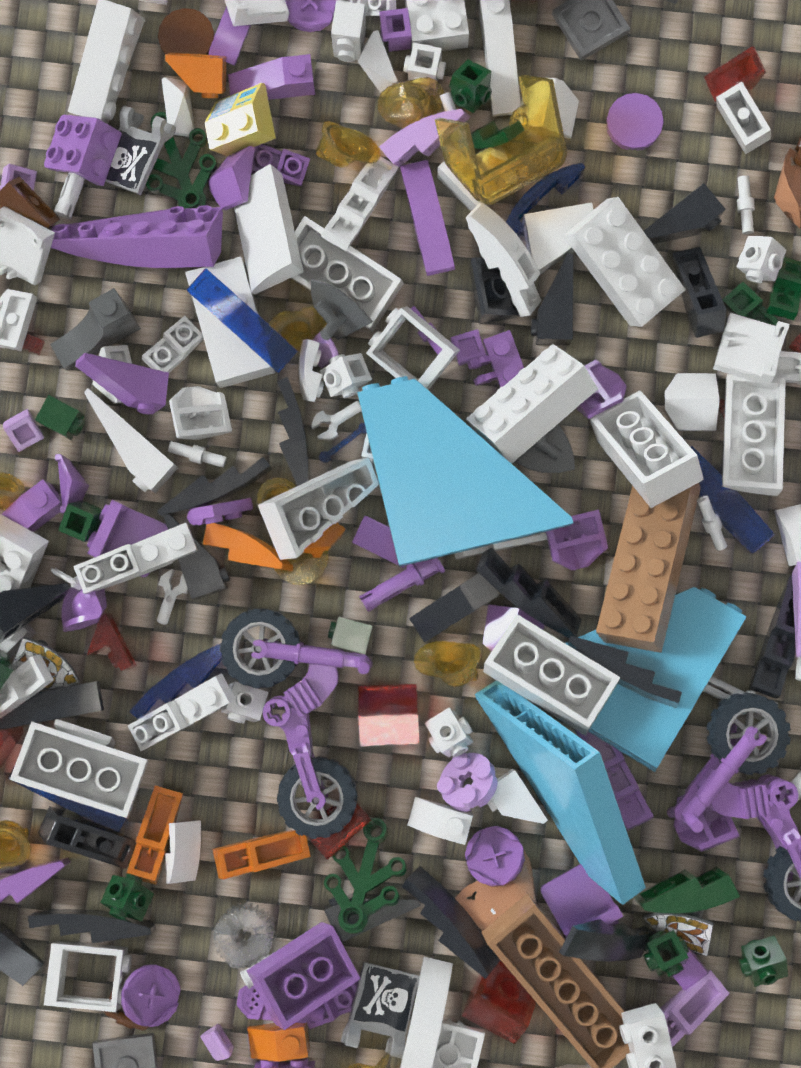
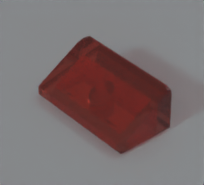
M357 802L350 822L340 832H336L328 838L318 837L317 839L309 838V840L328 860L367 825L371 818ZM333 805L326 811L327 816H330L337 806Z

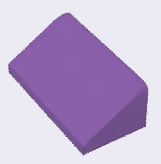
M364 516L352 543L399 566L390 527L368 516Z

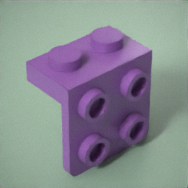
M62 115L56 124L51 145L46 152L44 166L49 170L75 173L95 185L104 186L122 133L98 118Z
M112 500L110 505L106 504L100 514L99 520L102 523L98 531H94L88 540L87 547L90 549L87 554L97 557L124 545L135 544L168 530L167 525ZM150 572L142 575L141 577H147L150 574Z
M581 864L545 883L540 888L541 894L566 938L574 925L601 919L611 926L619 924L618 919L624 917L619 907L613 902L610 894L588 876Z

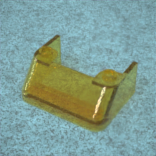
M528 75L519 76L524 105L513 111L510 117V125L520 121L525 131L507 143L487 148L475 154L469 123L440 117L435 119L445 164L476 201L487 205L495 204L564 164L567 157V148L553 79Z

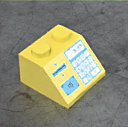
M264 83L214 103L205 121L210 150L229 156L248 146L256 147L276 139Z

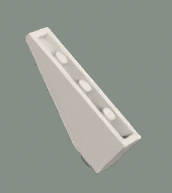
M479 0V19L486 68L492 70L490 82L492 94L490 100L493 117L521 114L510 1Z
M87 388L84 393L126 467L135 476L132 481L144 492L150 489L156 493L178 467Z

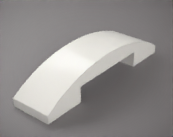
M428 957L423 958L400 1068H432L445 1011L453 963Z

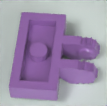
M510 330L483 339L487 355L467 363L469 369H477L491 363L494 371L477 376L474 379L475 386L497 380L501 388L524 368Z
M251 498L191 508L188 511L187 519L190 522L189 524L195 526L223 521L222 515L225 516V520L242 517V511L253 509Z

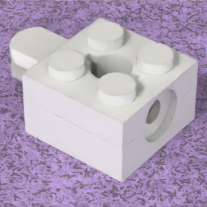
M0 514V593L5 590L30 588L49 541Z

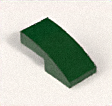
M493 120L459 140L461 146L468 148H490L511 141L525 130L520 121L499 130Z
M784 257L782 267L777 274L776 280L773 281L766 313L795 320L801 298V261Z
M744 282L740 283L722 299L729 313L774 326L779 321L773 314L766 313L767 309L762 305L763 300Z

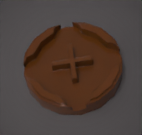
M188 8L172 11L163 19L158 32L159 44L164 54L173 52L209 55L208 53L215 36L212 24L203 13Z

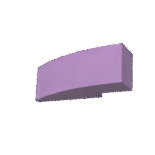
M455 109L425 117L391 136L379 148L398 167L404 165L419 150L422 154L429 157L470 118V115L462 109Z
M708 970L706 976L684 991L682 989L660 1008L665 1014L672 1047L685 1034L690 1035L730 994L711 970Z

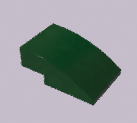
M716 866L697 877L684 869L634 896V899L645 911L677 914L710 909L739 898L740 895L729 874Z

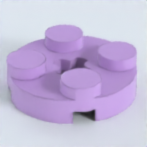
M463 753L458 757H453L444 768L437 783V789L442 794L443 799L453 809L469 812L471 811L469 808H474L477 805L481 808L491 800L497 789L498 779L495 776L493 764L486 757L478 753ZM468 777H471V779L473 780V783H472L471 785H470V784H467V785L463 788V785H464L463 783H464V781H465Z

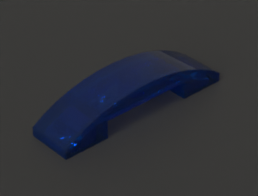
M577 163L554 171L537 182L521 197L506 221L518 237L523 233L524 225L520 220L524 217V214H527L553 188L563 195L583 175L585 166L582 163Z

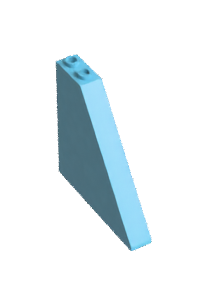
M407 376L391 380L390 385L380 387L379 383L369 384L362 387L363 391L357 392L399 567L573 524V519L567 512L416 379L408 380Z
M693 587L675 595L662 653L604 643L596 633V630L578 637L629 652L626 664L654 671L653 684L682 692L677 708L645 698L617 684L588 732L655 772L746 619V616L741 614L742 610L734 604L727 603L725 605L718 601L716 595L705 588L699 590Z
M497 680L475 694L476 699L588 876L622 905L643 891L646 887L600 752L523 696Z

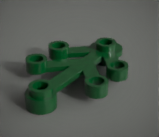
M158 112L152 116L150 121L151 128L156 116L167 120L166 112ZM195 128L189 133L190 144L183 159L174 137L164 142L171 163L157 158L153 166L154 170L178 179L181 189L165 184L157 174L150 175L146 182V186L151 193H160L177 200L178 205L184 209L206 205L207 200L203 190L211 173L217 169V162L213 155H202L199 159L201 170L192 185L188 175L201 147L207 143V136L204 130L200 128ZM197 134L203 136V139L199 142L193 140ZM206 160L213 161L211 167L206 168L203 166ZM158 180L160 185L157 188L150 187L152 181ZM195 196L197 200L195 203L189 204L187 203L188 197Z
M371 818L363 826V833L368 841L359 873L351 861V853L346 846L338 845L332 850V858L342 867L354 888L352 901L349 900L343 891V881L337 874H329L324 879L325 888L333 894L341 908L338 916L339 925L349 934L362 932L368 924V917L386 905L395 906L400 900V894L393 886H386L382 889L381 895L364 904L366 894L391 877H402L407 872L405 861L400 857H394L389 861L388 865L372 874L379 844L385 841L388 836V828L380 818ZM379 828L382 830L380 836H372V832L375 829ZM346 851V856L343 859H337L338 852ZM402 863L403 866L400 871H393L394 864ZM337 879L338 885L335 888H330V881ZM388 892H395L393 900H385ZM352 915H359V920L357 923H349V919Z

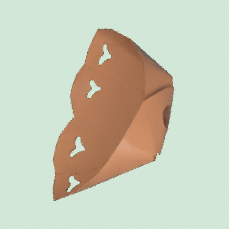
M790 148L785 155L774 199L782 212L798 228H801V167L797 165L791 166L790 157L794 161L797 152Z
M525 851L522 871L514 881L505 886L496 887L476 881L466 886L455 897L481 931L486 929L527 893L536 903L534 876L530 859ZM475 891L477 892V894L475 895V900L467 899V897L472 896V894ZM493 909L496 914H493L490 910Z

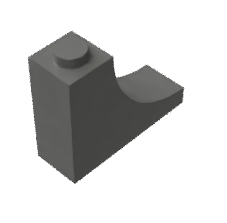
M115 288L88 302L90 306L89 311L83 320L64 336L50 344L66 371L74 367L76 360L84 353L95 355L100 352L102 347L111 346L141 329L128 305Z

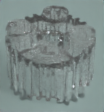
M238 903L237 906L232 905L221 916L215 926L213 940L216 941L214 947H218L216 953H221L220 958L224 957V962L228 963L230 967L238 969L241 967L245 968L248 965L250 968L253 963L256 965L267 957L273 946L276 930H273L275 927V923H272L273 917H269L270 912H265L264 908L260 910L259 905L253 907V903H250L249 906H247V903L243 905ZM240 929L251 933L248 940L239 937Z

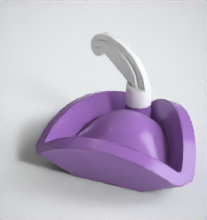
M51 568L53 574L71 583V588L62 604L63 632L83 629L98 623L107 607L105 589L84 594L77 576L73 578L57 568Z

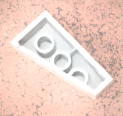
M98 0L69 104V113L76 116L98 118L106 124L109 123V120L113 119L116 112V100L122 89L127 69L145 22V18L132 8L107 0Z
M369 457L347 462L258 505L280 560L298 558L307 546L316 542L325 530L332 524H336L343 518L342 515L351 507H355L379 485Z

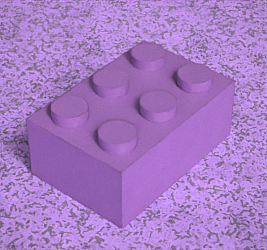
M324 922L317 924L246 970L271 1019L283 1030L361 979L334 927Z

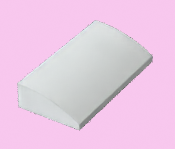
M269 164L251 175L248 201L234 207L251 293L254 295L304 272L283 175Z
M727 374L722 487L778 496L783 490L786 379L774 378L768 386Z

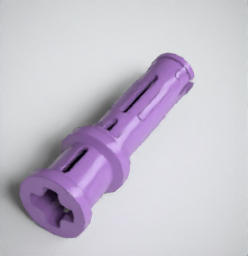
M434 558L409 564L406 566L407 569L359 597L367 611L370 612L378 605L395 597L415 584L421 586L424 584V580L436 573H444L445 569L440 560Z

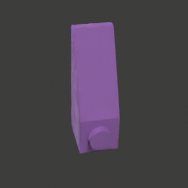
M310 54L281 57L228 74L230 96L260 83H264L266 86L268 100L315 95Z
M84 353L76 360L75 367L126 406L136 408L139 413L154 414L165 406L169 372Z
M42 479L12 503L2 515L34 532L60 512V507L62 506L61 496L51 483Z

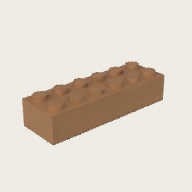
M699 483L653 508H650L632 486L596 633L604 643L662 653L701 489Z
M528 893L481 932L489 947L591 1068H613L626 1057V1054L630 1053L629 1045L624 1043L619 1027L624 1024L621 1013L625 1012V1009L583 959L567 957L559 953L566 939Z

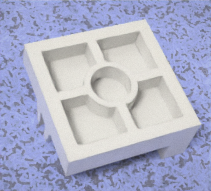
M225 0L233 26L285 22L288 20L289 10L285 0Z
M5 206L0 209V275L8 272L7 279L19 277L33 285L41 282L55 232Z
M730 313L713 369L769 386L775 377L779 355L790 324L778 321L776 326Z
M452 1019L442 1020L432 1068H477L485 1031L466 1026L461 1021L455 1023L452 1022Z

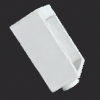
M408 306L402 307L400 310L395 308L385 320L388 325L383 332L377 331L368 342L371 347L366 354L395 378L407 376L408 380L416 379L429 390L460 349ZM406 319L442 348V351L419 380L383 351L384 347Z
M59 940L51 943L44 1005L109 1012L118 1011L121 1008V991L124 986L125 973L129 974L132 957L127 955L128 947ZM69 951L117 956L111 1000L63 995Z

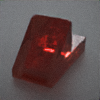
M752 46L707 74L704 78L714 101L717 102V96L740 82H743L746 89L752 90L764 76L766 70L755 46Z
M105 613L97 624L87 656H93L110 648L111 652L108 653V656L115 668L119 667L121 671H127L137 665L112 614Z

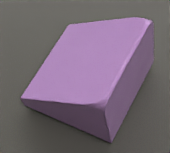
M9 163L3 168L0 190L9 181L20 176L34 191L37 171Z
M320 332L314 337L313 341L320 343L318 350H321V356L318 365L320 368H324L330 364L329 360L339 355V352L331 338L324 340L320 336Z
M28 409L3 423L4 431L18 452L44 439L42 432Z
M216 1024L201 1035L202 1041L216 1061L224 1060L231 1056L234 1046L220 1024Z

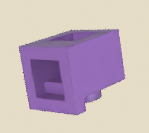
M408 8L379 11L382 42L388 43L389 52L411 49L412 34Z

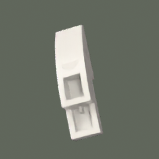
M484 203L477 204L467 215L466 220L469 230L473 233L479 246L480 254L484 258L488 269L499 268L501 278L506 283L512 303L517 308L520 317L529 316L541 302L534 284L540 272L529 251L511 227Z
M184 523L135 544L124 545L73 567L83 593L88 594L170 565L177 559L197 552L198 548L188 524Z
M221 673L128 725V728L140 751H143L216 712L236 699Z

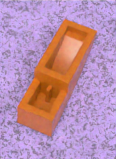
M217 523L206 524L203 544L229 549V561L287 571L293 570V565L287 559H279L276 549L254 535Z
M154 786L136 839V846L127 874L134 875L142 879L143 882L157 885L165 861V853H167L170 844L169 823H176L183 793Z
M289 830L214 848L212 850L218 878L224 880L245 873L258 872L309 858L311 855L307 837L305 835H298L295 833V830Z

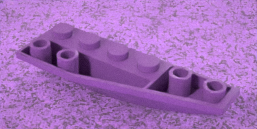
M208 205L186 209L176 206L159 211L73 224H58L51 228V231L55 232L51 248L92 260L134 267H214L221 253L223 211L222 207L211 208Z

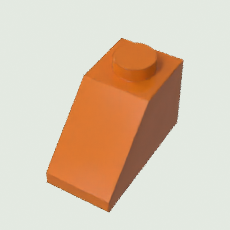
M173 52L165 54V61L193 92L201 93L202 98H218V94H223L226 91L227 56Z
M307 1022L294 1023L285 1030L275 1023L247 1028L251 1058L281 1062L308 1058L310 1041Z

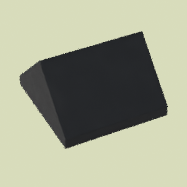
M472 258L469 271L479 325L519 318L520 315L512 303L510 292L506 283L501 278L499 268L488 269L484 258Z

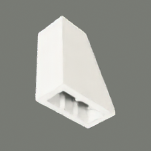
M592 202L524 214L522 225L527 250L532 256L540 275L566 258L567 254L574 252L563 235L594 210Z

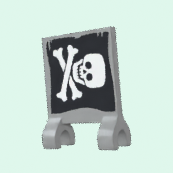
M124 105L119 116V131L122 134L105 182L141 195L164 142L173 137L176 126L167 123L166 119L156 116L152 122V133L138 129L144 120V116L134 112L133 108Z
M363 962L360 973L361 979L358 981L349 1020L343 1030L341 1042L345 1043L346 1046L358 1048L361 1030L387 1035L390 1037L387 1041L385 1052L390 1053V1056L402 1058L405 1048L406 1030L420 976Z

